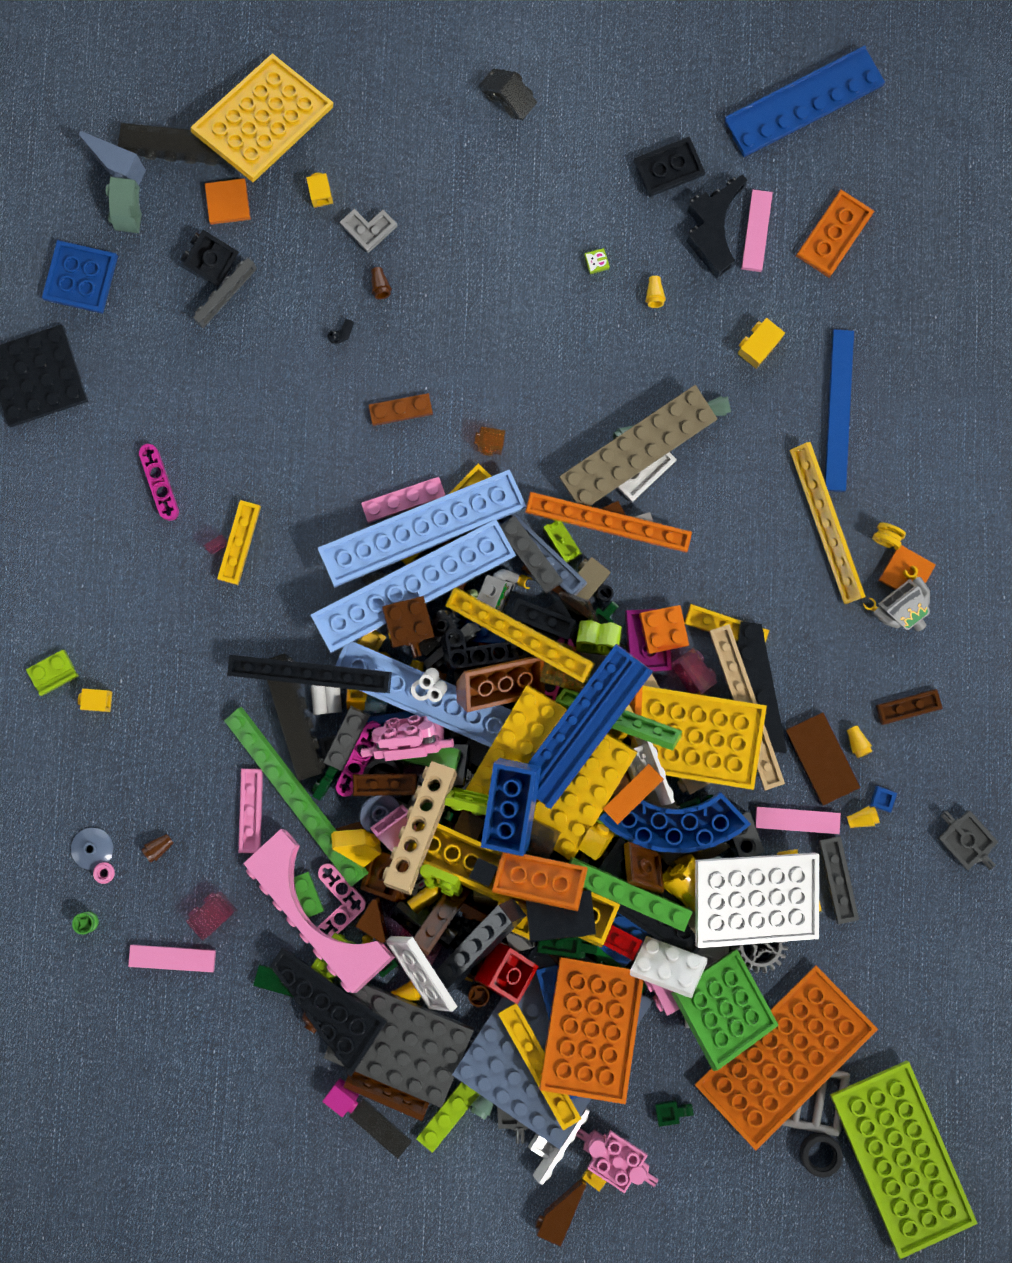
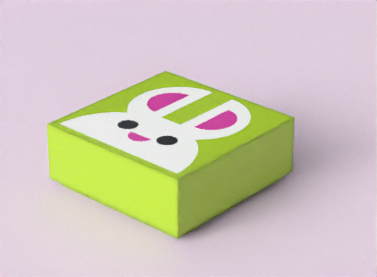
M604 248L584 254L590 274L610 268Z

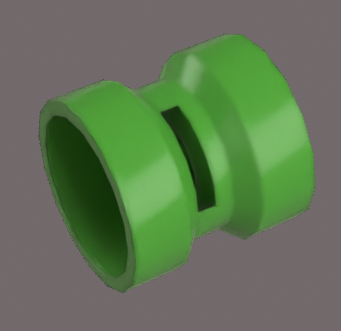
M90 911L76 915L72 921L73 930L83 935L94 931L99 924L98 916Z

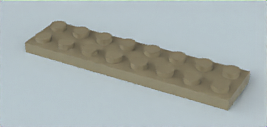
M693 385L559 476V479L575 503L591 506L717 420V417L697 386Z

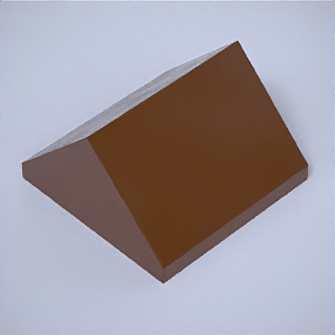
M380 896L371 901L356 927L380 943H383L388 939Z

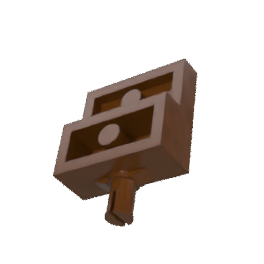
M424 596L382 606L391 647L410 646L413 658L422 656L418 643L434 637Z

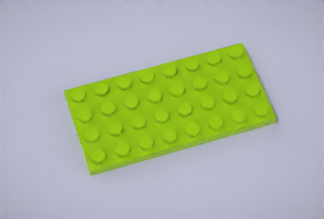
M906 1060L830 1094L899 1259L978 1224L909 1061Z

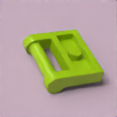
M428 864L420 868V874L425 878L424 883L426 887L430 889L438 887L442 893L451 897L453 894L460 896L463 888L459 877Z

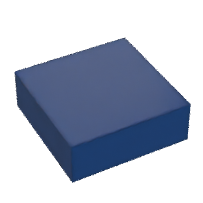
M876 786L869 806H875L877 809L891 813L897 793Z

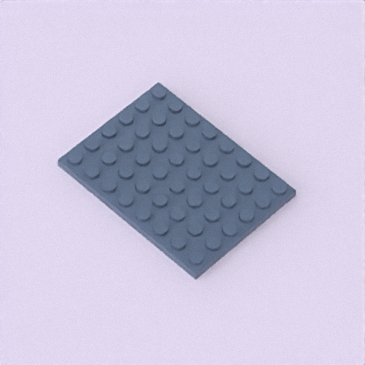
M538 943L527 958L538 965V969L557 965L548 954L537 952ZM586 955L585 958H580L585 962L596 963ZM535 973L518 1006L545 1053L549 1018L537 974ZM643 994L641 995L637 1026L653 1002ZM502 997L452 1075L560 1150L575 1124L563 1131L541 1090H539L535 1079L498 1015L499 1012L514 1004L512 1001ZM578 1097L571 1099L580 1116L591 1101L590 1098Z

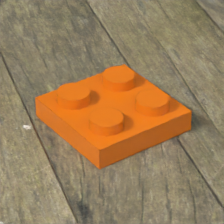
M681 605L639 613L647 654L689 646Z

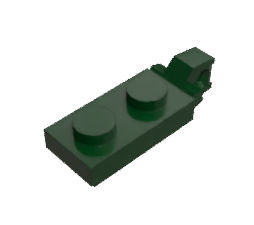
M574 937L538 941L537 952L579 959L585 958V953L596 955L597 946L589 945L587 941Z

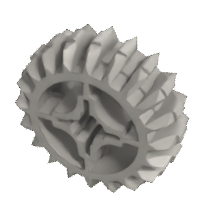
M787 941L775 942V948L771 947L768 943H763L768 949L764 947L757 949V945L750 944L751 955L749 958L744 952L743 945L732 946L731 950L737 949L749 971L753 967L754 973H758L761 967L762 972L767 973L766 966L773 971L775 970L774 962L779 966L781 965V961L778 958L779 956L786 958V955L781 953V951L788 950V947L782 945V943ZM763 952L771 953V956L767 959L755 961Z

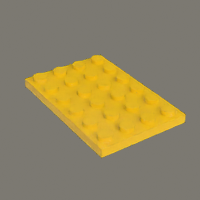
M272 53L191 126V133L250 181L254 182L333 108L334 102Z
M643 686L641 716L682 731L681 738L673 751L653 744L657 750L660 765L665 770L667 776L754 790L766 705ZM632 736L631 748L638 747L634 736Z

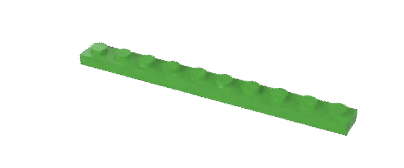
M240 707L224 720L350 887H352L369 872L365 867L363 868L332 849L331 834L336 829L245 710Z

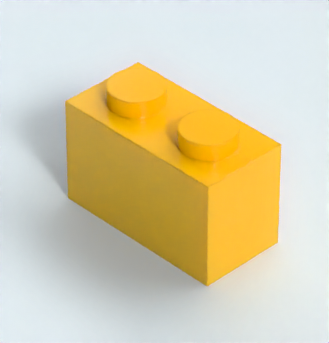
M768 318L762 323L758 321L751 330L754 332L751 337L748 338L746 336L738 345L741 347L738 355L756 369L785 335V332Z

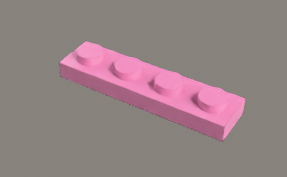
M436 477L362 502L361 504L367 522L371 523L419 507L446 495L440 478Z

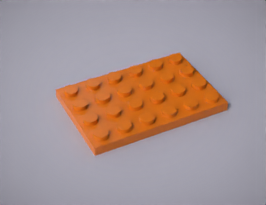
M559 957L539 1090L626 1104L644 980L631 976V969Z

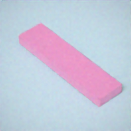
M752 190L742 270L762 271L773 192Z
M241 769L238 853H255L261 848L263 771L261 769Z
M756 807L755 827L840 834L841 813Z
M130 945L128 967L214 972L216 950Z

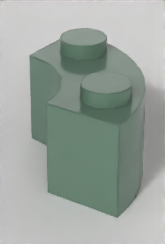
M110 177V184L106 185V196L109 197L110 210L108 221L112 223L116 231L139 233L142 213L139 205L140 187L135 180Z

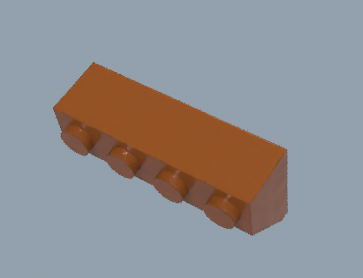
M533 656L464 671L456 682L457 703L466 712L515 702L518 701L527 685L545 695L544 661Z

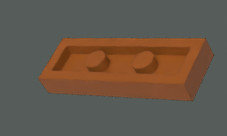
M429 393L369 405L373 426L433 415Z

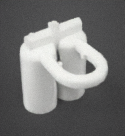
M435 668L427 669L411 687L412 696L420 701L429 698L432 702H438L447 691V684L440 680L439 672ZM420 684L423 689H429L426 695L420 696L415 691L416 686Z
M311 685L313 715L342 712L340 688Z

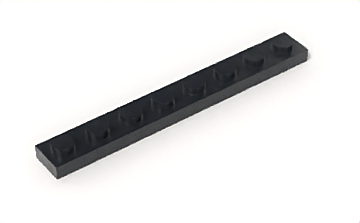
M229 655L227 676L390 693L392 672Z

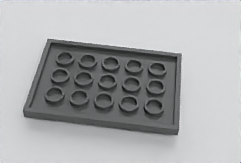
M368 983L357 993L350 992L351 995L388 1020L355 1072L442 1108L454 1079L452 1073L462 1060L474 1028ZM328 1046L324 1059L343 1066L334 1055L335 1053L330 1046Z

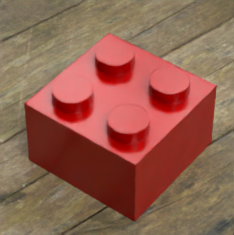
M499 943L485 959L475 980L518 1005L539 966L512 948Z

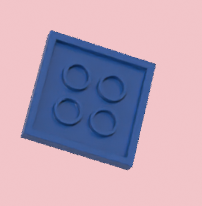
M57 240L42 299L103 314L118 255Z

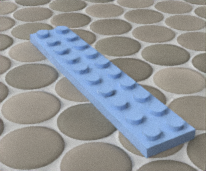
M509 469L318 547V551L335 588L480 528L493 520H499L526 509L527 506Z
M493 520L310 616L328 650L332 653L386 625L382 606L424 596L425 603H428L514 558L516 554L497 520Z
M351 642L343 647L335 665L392 672L390 693L362 692L420 717L427 716L429 721L491 747L512 711L498 705L466 712L457 703L456 686L446 681L444 682L447 684V691L440 701L432 702L429 698L424 701L417 700L412 696L411 687L424 674L423 671L356 642ZM419 684L416 686L415 691L418 695L424 696L429 689H423Z

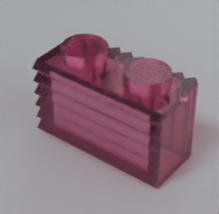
M221 891L216 894L214 892L209 894L204 899L205 904L201 908L197 906L188 914L190 918L186 923L202 941L207 939L237 911Z

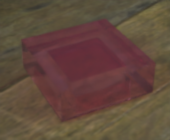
M221 534L205 544L204 547L210 554H215L227 546L228 541Z

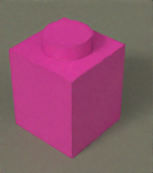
M339 1078L322 1102L343 1118L347 1111L351 1114L358 1105L356 1099L359 1094L344 1088L345 1081Z

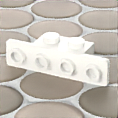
M635 737L638 747L633 749L638 751L627 769L631 781L650 764L664 778L655 788L661 806L674 803L673 791L667 783L665 770L660 765L656 748L651 742Z
M587 1107L580 1116L582 1120L575 1124L560 1150L538 1134L534 1136L528 1145L530 1150L543 1157V1160L533 1174V1177L539 1184L543 1185L551 1177L553 1168L563 1158L564 1151L569 1143L574 1141L580 1126L586 1122L590 1112Z

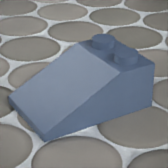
M80 131L79 135L89 151L111 177L135 180L140 185L146 169L137 154Z

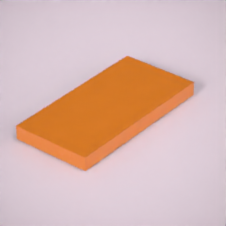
M840 190L796 257L830 278L874 213V210L845 191Z
M502 852L492 892L578 911L588 868L527 854L519 856Z

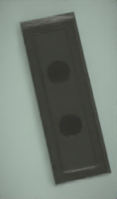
M364 1098L349 1116L397 1159L412 1142L408 1136Z

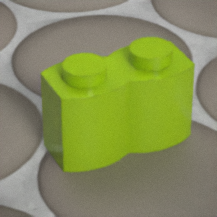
M594 620L580 621L576 650L583 653H598L607 656L615 644L620 646L622 627L612 622L600 624Z

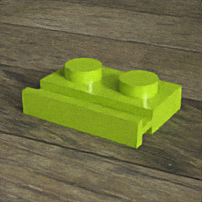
M61 650L26 669L40 696L79 677L65 650Z
M454 787L446 796L444 805L450 806L453 810L471 811L472 814L478 816L486 815L489 795Z

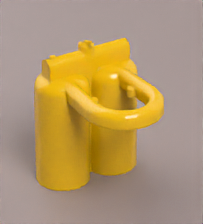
M425 887L408 900L407 903L418 914L425 906L429 907L442 896L441 889L438 887L432 889Z

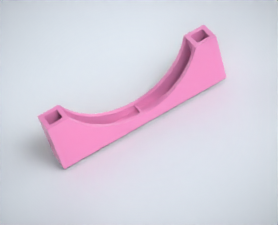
M280 829L243 863L247 867L246 872L252 879L256 878L260 883L259 888L264 894H269L273 898V905L279 911H284L287 915V922L292 927L296 926L300 930V937L306 943L310 942L314 947V954L319 959L326 961L328 964L326 967L329 972L341 979V986L347 992L357 993L391 962L395 956L384 943L379 941L365 944L342 942L325 934L310 921L300 905L294 884V866L300 845L287 830Z

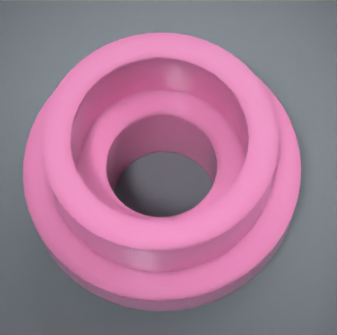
M107 862L99 863L93 870L94 879L101 884L109 883L115 876L114 867ZM103 869H106L108 871V875L106 877L102 876L101 871Z

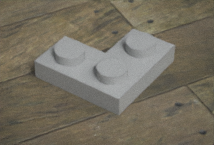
M355 209L340 221V225L367 253L398 227L397 223L384 210L369 223Z

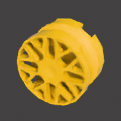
M880 522L877 526L878 531L874 533L872 539L884 547L891 548L894 546L895 550H899L902 545L901 540L905 538L906 532L894 525Z

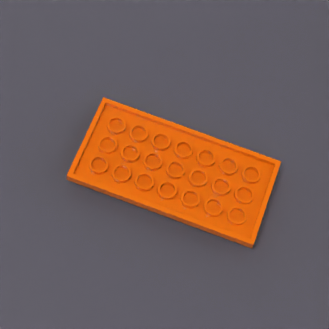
M816 965L770 1009L779 1026L718 1071H713L710 1068L695 1083V1086L755 1151L878 1030Z

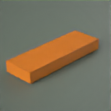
M648 764L603 810L619 824L664 778Z

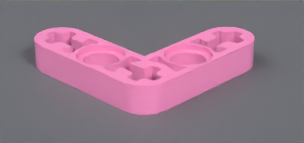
M327 863L319 868L318 876L342 905L317 928L327 929L330 926L327 922L330 920L331 924L338 929L335 932L333 928L328 933L332 937L334 933H340L365 909L366 901L354 886L350 887L333 864ZM332 868V876L337 878L339 875L341 879L331 886L329 883L333 880L329 876L326 878L323 876L325 873L323 869ZM339 883H345L348 886L346 894L341 895L336 891ZM353 891L355 895L351 897L355 901H357L358 899L361 901V909H352V901L348 899L347 902H345L343 898L349 896L350 893ZM337 913L345 914L346 922L343 925L335 922L334 918Z

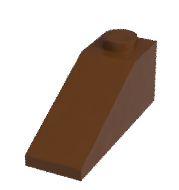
M582 1178L548 1206L542 1216H538L534 1226L537 1228L538 1237L561 1247L586 1188L585 1180Z

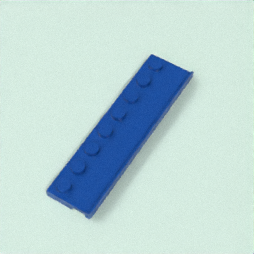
M864 45L729 114L724 119L725 125L730 129L743 157H746L884 86L885 81Z
M615 644L528 763L542 766L537 799L548 809L554 806L653 673V670L618 644Z

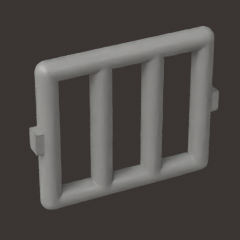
M837 1070L830 1077L841 1080L839 1090L849 1086L850 1074L848 1072ZM828 1080L817 1090L812 1122L799 1120L800 1107L782 1126L839 1136L842 1123L836 1110L833 1127L820 1124Z

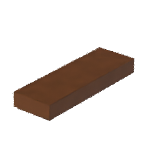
M937 689L876 705L881 725L943 709Z
M417 773L353 774V796L415 795L417 789Z

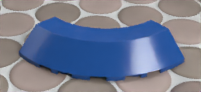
M721 792L716 793L713 797L698 805L686 808H665L642 800L619 824L606 812L598 818L614 833L636 845L659 852L689 853L715 847L732 839L751 825Z

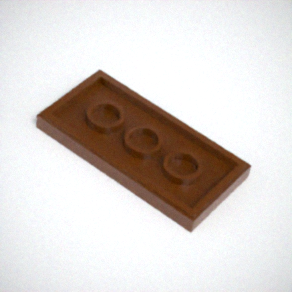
M824 712L785 730L822 806L861 788Z

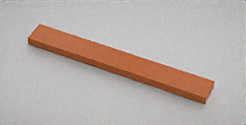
M530 492L525 511L528 514L685 553L688 552L692 535L691 531Z

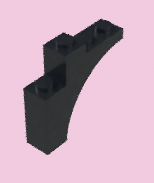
M743 174L738 178L733 177L730 179L724 189H717L711 196L707 192L701 196L697 194L689 202L688 212L698 225L689 231L687 243L716 279L732 268L735 262L726 242L724 225L726 211L730 203L745 188L748 181Z

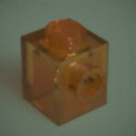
M481 426L480 432H476L474 444L478 445V451H481V454L486 456H493V454L502 455L505 430Z

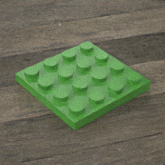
M737 949L730 951L704 969L692 998L673 991L671 992L713 1071H718L779 1026Z

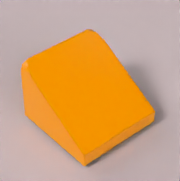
M347 689V709L349 710L350 706H353L360 710H368V694L359 690Z

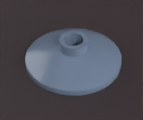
M391 795L371 797L361 808L359 816L361 825L365 830L373 833L370 827L398 808L399 803Z
M86 828L80 831L73 839L71 854L74 861L80 867L94 870L99 863H108L114 849L113 842L104 830ZM89 845L93 846L92 853L87 851Z

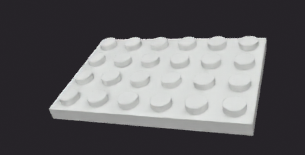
M801 853L695 860L696 947L705 948L819 939V854Z

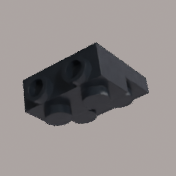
M202 230L200 234L196 232L190 241L193 244L190 252L186 250L180 259L183 262L181 267L219 287L239 251L205 230Z

